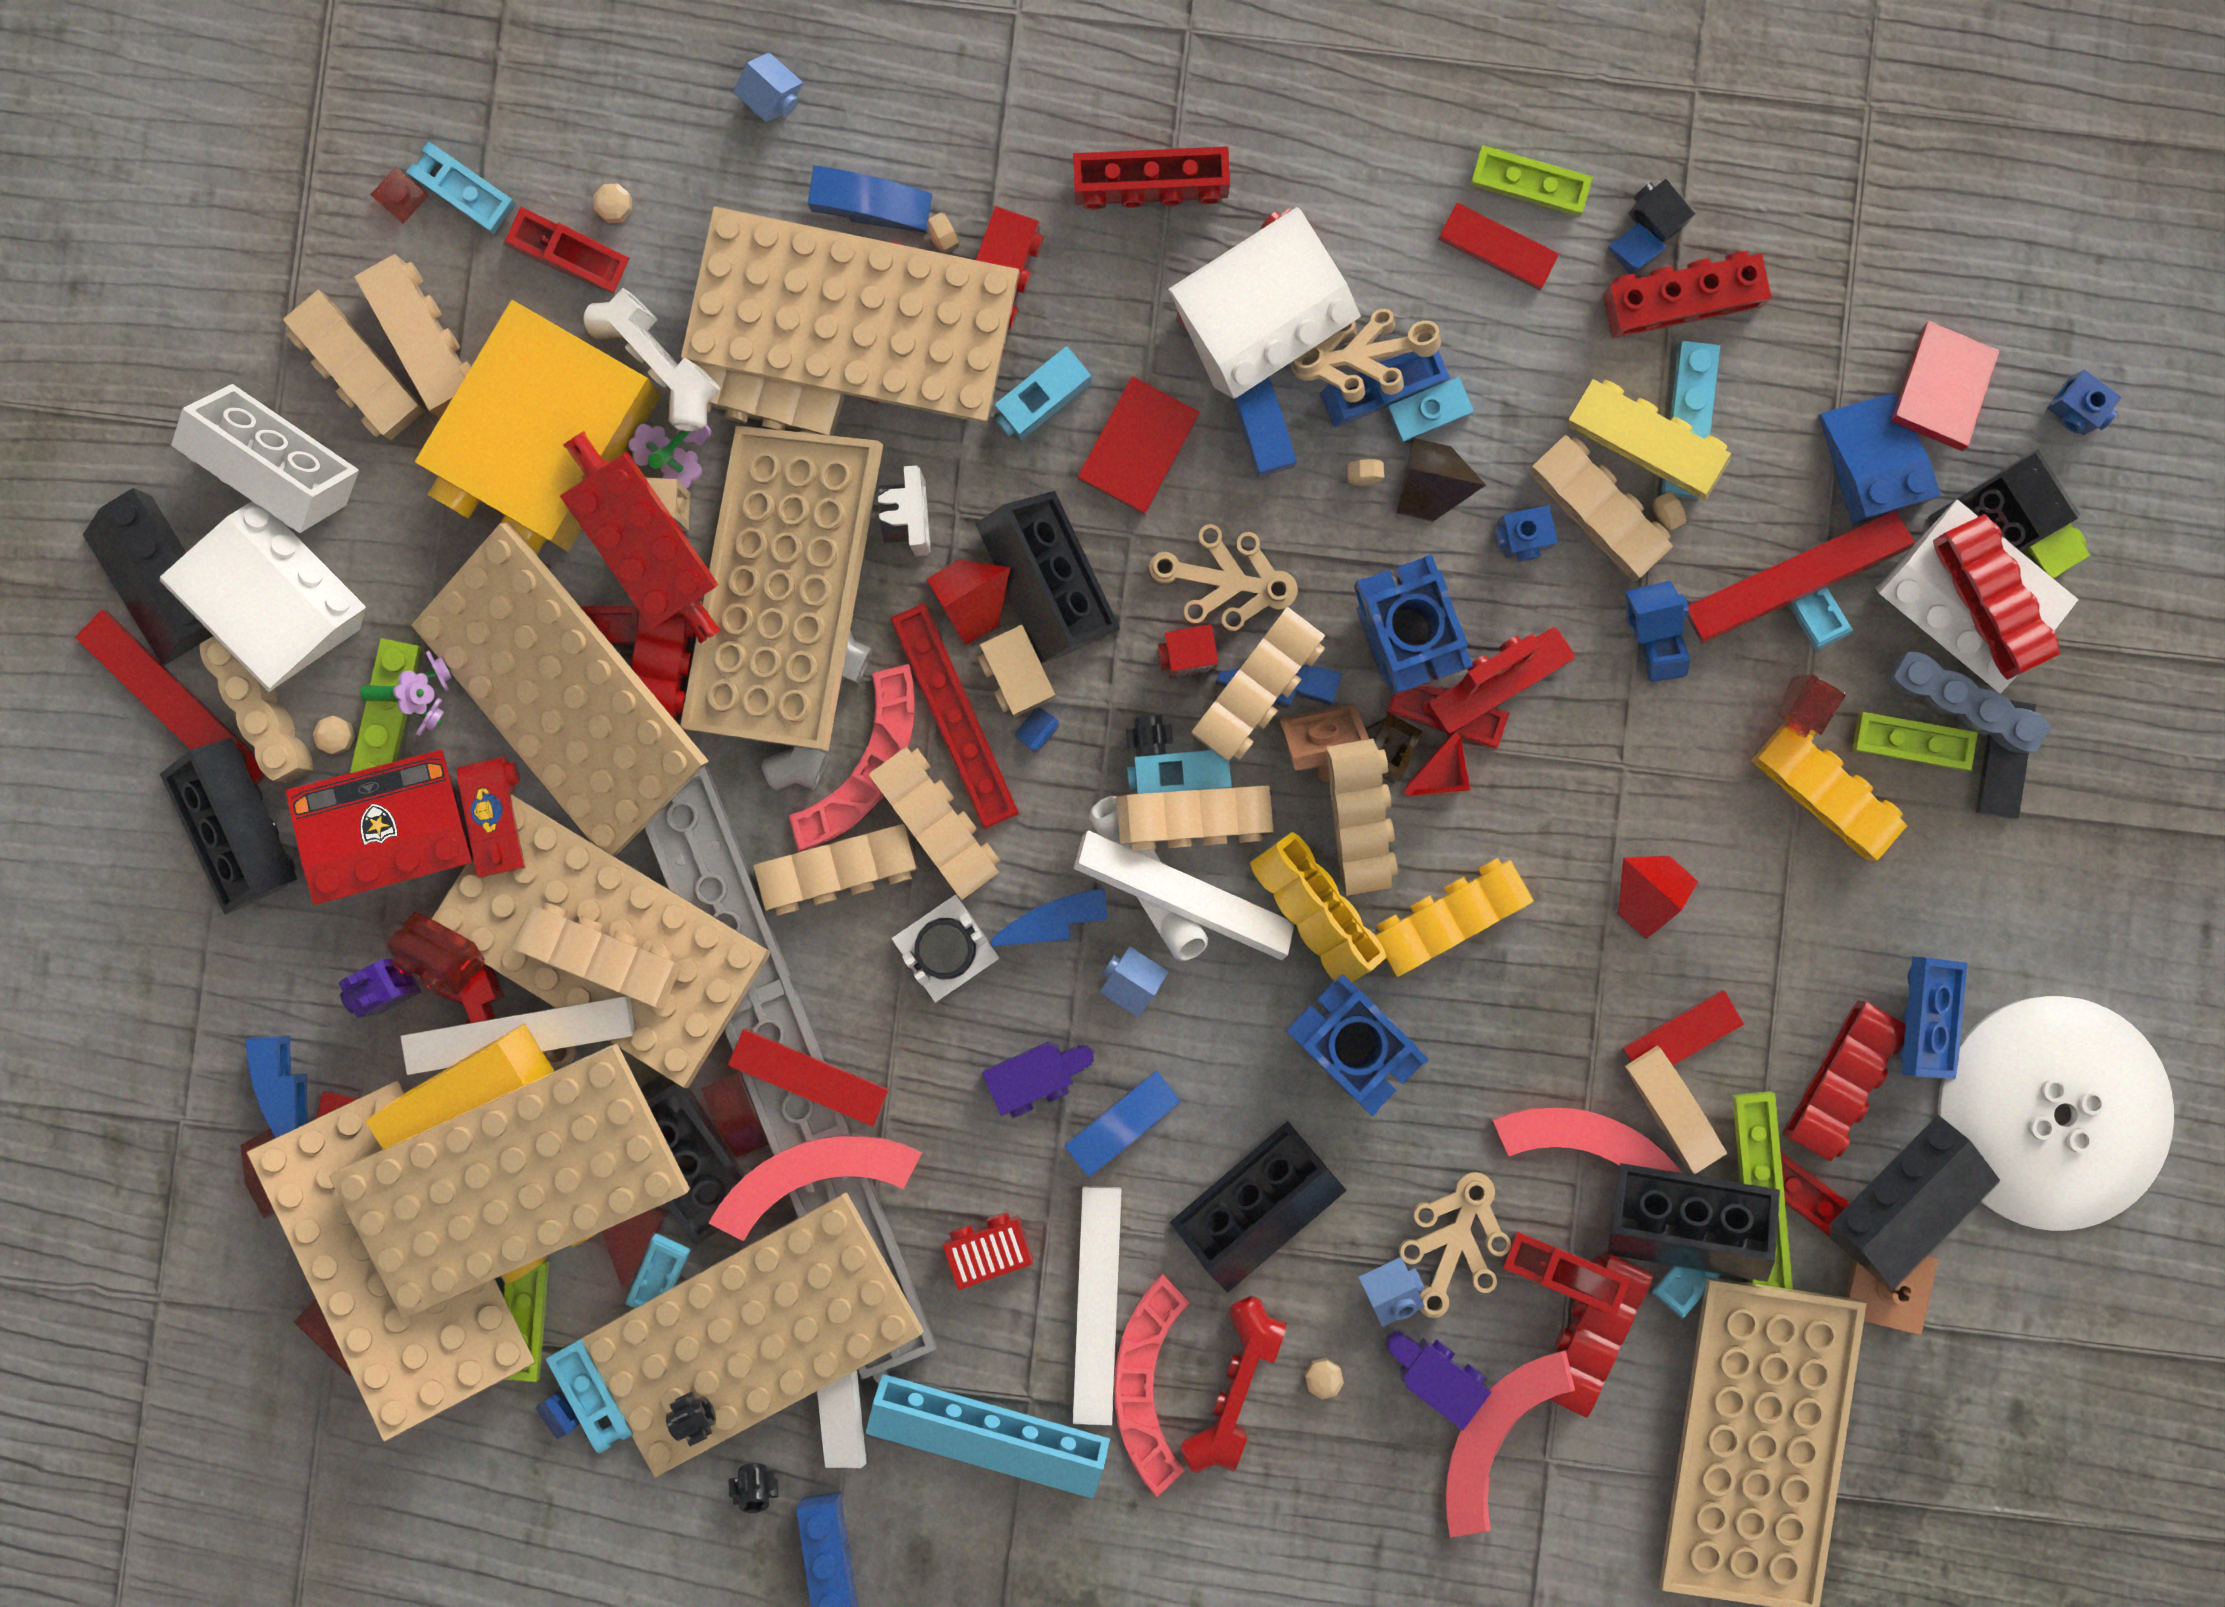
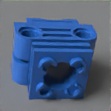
M1432 554L1397 567L1395 569L1397 587L1390 570L1356 581L1354 589L1359 603L1356 611L1382 681L1387 680L1394 695L1429 683L1430 678L1425 666L1428 667L1434 680L1458 673L1473 666L1466 648L1468 643L1452 605L1441 570L1438 571ZM1407 609L1415 611L1422 616L1428 627V637L1424 645H1408L1397 638L1392 626L1394 612Z
M1340 974L1316 998L1326 1011L1321 1015L1312 1005H1309L1285 1030L1371 1116H1374L1378 1109L1397 1091L1385 1077L1390 1073L1398 1082L1404 1084L1429 1059L1344 974ZM1364 1022L1371 1030L1373 1036L1371 1052L1367 1058L1359 1063H1341L1335 1051L1336 1036L1349 1023Z

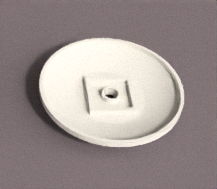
M2062 996L2028 998L2011 1003L1989 1014L1977 1023L1961 1040L1956 1079L1942 1078L1939 1089L1938 1115L1971 1140L2000 1179V1183L1981 1203L2006 1219L2036 1229L2051 1231L2083 1229L2100 1224L2122 1213L2134 1204L2154 1182L2165 1162L2172 1140L2174 1126L2172 1091L2165 1069L2155 1050L2146 1038L2124 1018L2105 1007L2082 999ZM2065 1103L2071 1110V1119L2067 1124L2060 1126L2055 1121L2054 1112L2059 1105Z

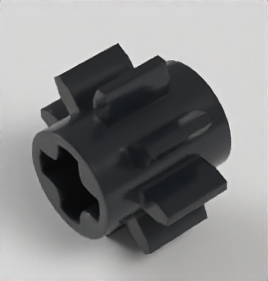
M1162 715L1133 718L1134 728L1126 729L1128 748H1136L1137 757L1166 754L1165 744L1173 743L1172 725H1163Z
M691 1391L676 1398L675 1402L670 1404L672 1411L666 1415V1425L675 1440L680 1441L686 1438L688 1445L692 1446L707 1439V1436L712 1434L710 1427L716 1423V1414L711 1402L706 1397L696 1400L694 1393Z
M748 1463L742 1465L738 1469V1478H729L728 1480L729 1497L733 1498V1505H739V1509L743 1512H762L769 1507V1498L778 1497V1479L774 1478V1471H767V1466L764 1464Z

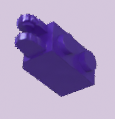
M404 958L382 959L338 982L343 991L340 993L343 1005L351 1014L355 1013L357 1018L382 1014L422 992Z
M1046 1042L985 1069L982 1074L1000 1115L1002 1116L1010 1112L1011 1117L1015 1118L1033 1110L1031 1102L1042 1097H1046L1047 1101L1051 1102L1069 1093L1067 1086L1073 1084L1072 1075L1083 1071L1085 1067L1092 1066L1094 1051L1088 1045L1085 1046L1083 1044L1061 1053L1058 1045Z
M1394 1330L1389 1335L1387 1334L1386 1348L1389 1349V1353L1393 1357H1396V1360L1403 1364L1400 1368V1374L1406 1388L1461 1430H1464L1492 1393L1484 1384L1487 1377L1469 1363L1464 1368L1452 1360L1455 1353L1438 1339L1431 1344L1425 1338H1422L1418 1344L1408 1335L1404 1336V1333Z

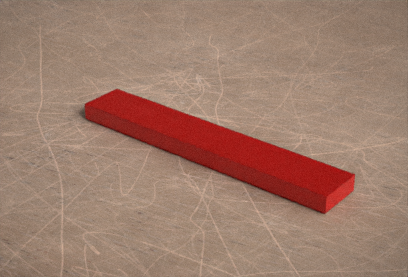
M1895 510L1688 605L1689 615L1687 619L1703 644L1913 548L1915 541Z
M924 602L891 617L892 625L984 830L1019 815L1017 806L926 603Z
M101 609L75 636L95 658L190 750L233 737L237 748L241 749L245 755L246 767L253 783L258 785L266 776L259 768L255 754L164 665H161L160 661L108 611Z

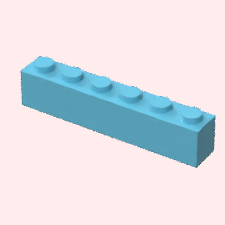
M882 1374L865 1433L1091 1499L1094 1498L1104 1469L1110 1441L1106 1437Z

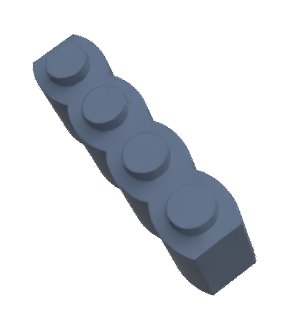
M1906 652L1899 655L1886 677L1887 683L1895 691L1908 697L1921 698L1923 703L1934 712L1945 716H1955L1968 730L1978 732V734L1991 735L2000 746L2011 752H2037L2051 728L2049 723L2036 712L2015 708L2000 693L1979 689L1967 676L1959 672L1943 670L1933 658L1919 652Z

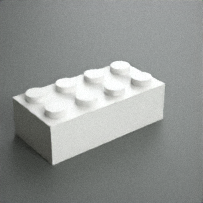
M233 384L182 408L171 444L172 447L186 455L191 461L196 462L217 476L222 482L230 485L249 498L254 504L261 506L283 521L285 525L299 533L347 505L359 472L350 463Z

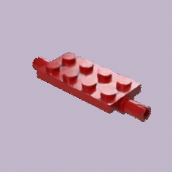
M585 431L564 443V448L568 450L584 475L581 476L583 479L581 482L561 494L560 497L650 627L654 628L674 614L677 616L681 614L698 638L700 644L706 641L708 637L711 638L721 630L720 627L716 625L701 603V600H703V595L716 588L719 584L628 451L611 462L608 459L604 461L586 436Z

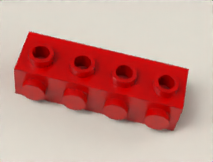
M1228 146L1073 153L1075 205H1083L1085 209H1102L1106 207V204L1121 203L1126 208H1137L1143 206L1144 202L1160 201V204L1163 206H1177L1182 204L1183 200H1198L1200 204L1210 205L1220 203L1221 199L1228 198L1230 170Z
M1739 251L1725 256V261L1711 263V260L1706 258L1689 263L1687 269L1674 271L1672 266H1667L1651 271L1648 277L1636 279L1635 274H1629L1613 279V284H1610L1603 293L1612 339L1762 308L1772 298L1762 253L1749 255L1748 251Z

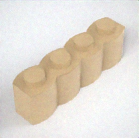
M319 289L283 319L290 328L286 332L289 339L301 351L306 347L315 357L311 364L326 380L331 376L340 386L336 393L351 409L355 405L359 407L365 415L360 419L361 422L375 437L382 434L389 440H392L426 411L338 307Z
M696 364L704 369L720 387L719 392L708 403L707 413H710L711 408L725 411L724 417L735 422L747 424L748 418L763 422L761 426L763 429L782 431L788 429L801 433L834 436L845 398L843 394Z
M1564 435L1527 472L1555 500L1559 507L1581 527L1592 542L1608 555L1617 568L1631 581L1635 582L1673 547L1669 542L1671 536L1657 521L1651 523L1642 514L1644 508L1637 498L1630 493L1624 495L1615 486L1617 480L1609 469L1603 465L1597 467L1591 462L1588 457L1590 451L1582 441L1576 437L1571 440L1568 436Z
M1287 607L1191 732V735L1226 762H1229L1233 756L1240 760L1254 742L1248 737L1256 725L1264 729L1278 711L1272 706L1281 693L1288 698L1301 681V678L1296 675L1298 670L1305 662L1312 666L1324 651L1325 647L1320 642L1325 635Z
M214 636L200 643L202 661L208 671L218 678V688L221 697L227 706L236 712L237 725L242 736L255 747V758L261 771L270 780L283 783H291L313 771L312 756L306 745L295 737L293 720L286 709L277 703L276 689L274 688L268 692Z
M1374 739L1326 747L1334 815L1338 868L1345 895L1349 896L1392 888V876L1398 874V868L1394 852H1389V842H1393L1395 836L1392 821L1390 818L1386 819L1385 808L1391 807L1389 787L1387 784L1382 785V774L1388 773L1385 750H1378Z
M906 746L870 772L869 776L960 899L963 900L1000 873L995 867L1000 862V859L987 842L980 847L972 836V833L977 828L967 814L963 811L957 815L949 805V802L954 799L953 795L941 779L934 784L925 771L931 766L917 748L910 752Z
M1270 786L1144 793L1116 797L1120 844H1132V851L1156 849L1157 841H1168V848L1191 847V839L1199 838L1204 839V846L1227 844V836H1239V843L1262 841V834L1274 832Z
M906 824L889 827L753 865L765 911L775 909L777 916L800 910L798 903L813 899L814 906L837 900L836 892L850 889L852 895L874 890L873 882L888 878L889 885L912 879L910 872L918 870Z
M545 902L543 909L534 905L530 906L513 945V950L653 1007L664 1009L682 966L672 961L674 953L654 945L651 946L649 952L636 947L639 939L617 930L614 937L600 932L603 927L602 924L582 916L578 923L565 918L567 910Z

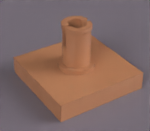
M1355 703L1279 718L1281 732L1294 770L1318 767V778L1323 782H1330L1326 747L1369 739Z
M1928 1255L1893 1292L1853 1259L1844 1297L1861 1299L1867 1303L1865 1322L1921 1335L1939 1259Z

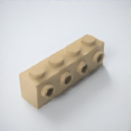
M394 254L354 277L428 410L438 418H441L471 366L467 361L461 363L455 351L459 350L460 346L449 328L442 329L437 320L442 315L441 311L430 295L426 297L423 295L418 286L423 282V279L411 261L405 263Z

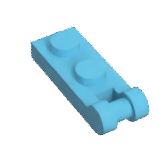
M427 141L421 150L424 154L416 165L412 163L405 173L494 235L516 203L437 146ZM435 165H441L442 168L435 177L431 176L430 172Z
M581 1339L546 1358L551 1371L597 1453L601 1454L610 1449L611 1443L619 1438L626 1440L633 1435ZM608 1415L612 1425L603 1429L597 1420Z

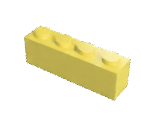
M1593 379L1570 416L1569 427L1699 499L1706 501L1730 462L1731 453L1726 451L1727 445L1710 435L1703 439L1692 433L1693 427L1677 417H1672L1671 420L1657 414L1658 408L1644 399L1638 398L1635 402L1623 395L1624 390L1611 381L1604 380L1601 384Z

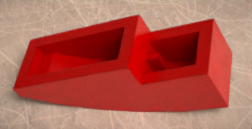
M522 206L503 244L546 266L613 294L630 259L559 222L556 224Z
M1516 1231L1503 1265V1269L1615 1316L1619 1312L1631 1278L1519 1231Z

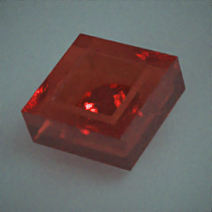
M396 166L370 194L403 224L429 196Z

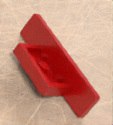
M1552 627L1537 637L1532 633L1522 640L1518 635L1512 637L1499 646L1498 649L1501 653L1491 659H1488L1486 655L1477 658L1472 662L1473 666L1467 669L1469 672L1459 684L1432 699L1428 703V707L1447 735L1453 734L1573 661L1575 654L1558 628Z

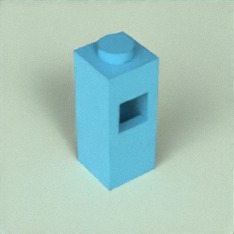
M1067 346L1064 347L995 404L996 412L999 415L995 418L996 423L1008 437L1014 433L1022 441L1092 384L1091 374Z
M1212 750L1134 757L1135 766L1127 767L1129 790L1137 789V794L1232 788L1229 762H1226Z

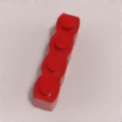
M1983 514L1943 533L1933 540L1938 558L1945 569L1951 574L1954 587L1960 599L1970 610L1978 633L1989 645L1992 659L2006 680L2060 655L2058 637L2055 631L2048 627L2041 619L2038 599L2022 584L2020 566L2003 549L2002 533L1996 523L1992 522L1986 514Z
M639 612L632 670L677 722L679 714H683L686 692L682 691L684 676H690L693 654L688 653V644L690 638H695L696 636L681 614L679 616L674 614L654 628H651L641 612Z
M1858 1000L1846 1017L1839 1035L1827 1051L1820 1069L1809 1083L1802 1101L1790 1117L1782 1136L1822 1159L1832 1161L1835 1156L1840 1157L1849 1145L1850 1137L1847 1135L1850 1127L1854 1122L1859 1123L1868 1111L1869 1103L1866 1101L1869 1093L1873 1088L1878 1089L1887 1077L1888 1069L1885 1067L1888 1059L1892 1054L1897 1055L1904 1045L1906 1024L1867 1001Z
M1606 1250L1601 1257L1596 1256L1592 1262L1631 1278L1617 1316L1574 1299L1571 1307V1313L1574 1314L1573 1320L1568 1329L1563 1327L1560 1330L1554 1344V1349L1558 1350L1557 1353L1566 1350L1575 1391L1557 1395L1548 1400L1585 1418H1588L1598 1400L1603 1383L1616 1361L1620 1346L1629 1333L1637 1310L1648 1292L1654 1275L1627 1260L1607 1254Z

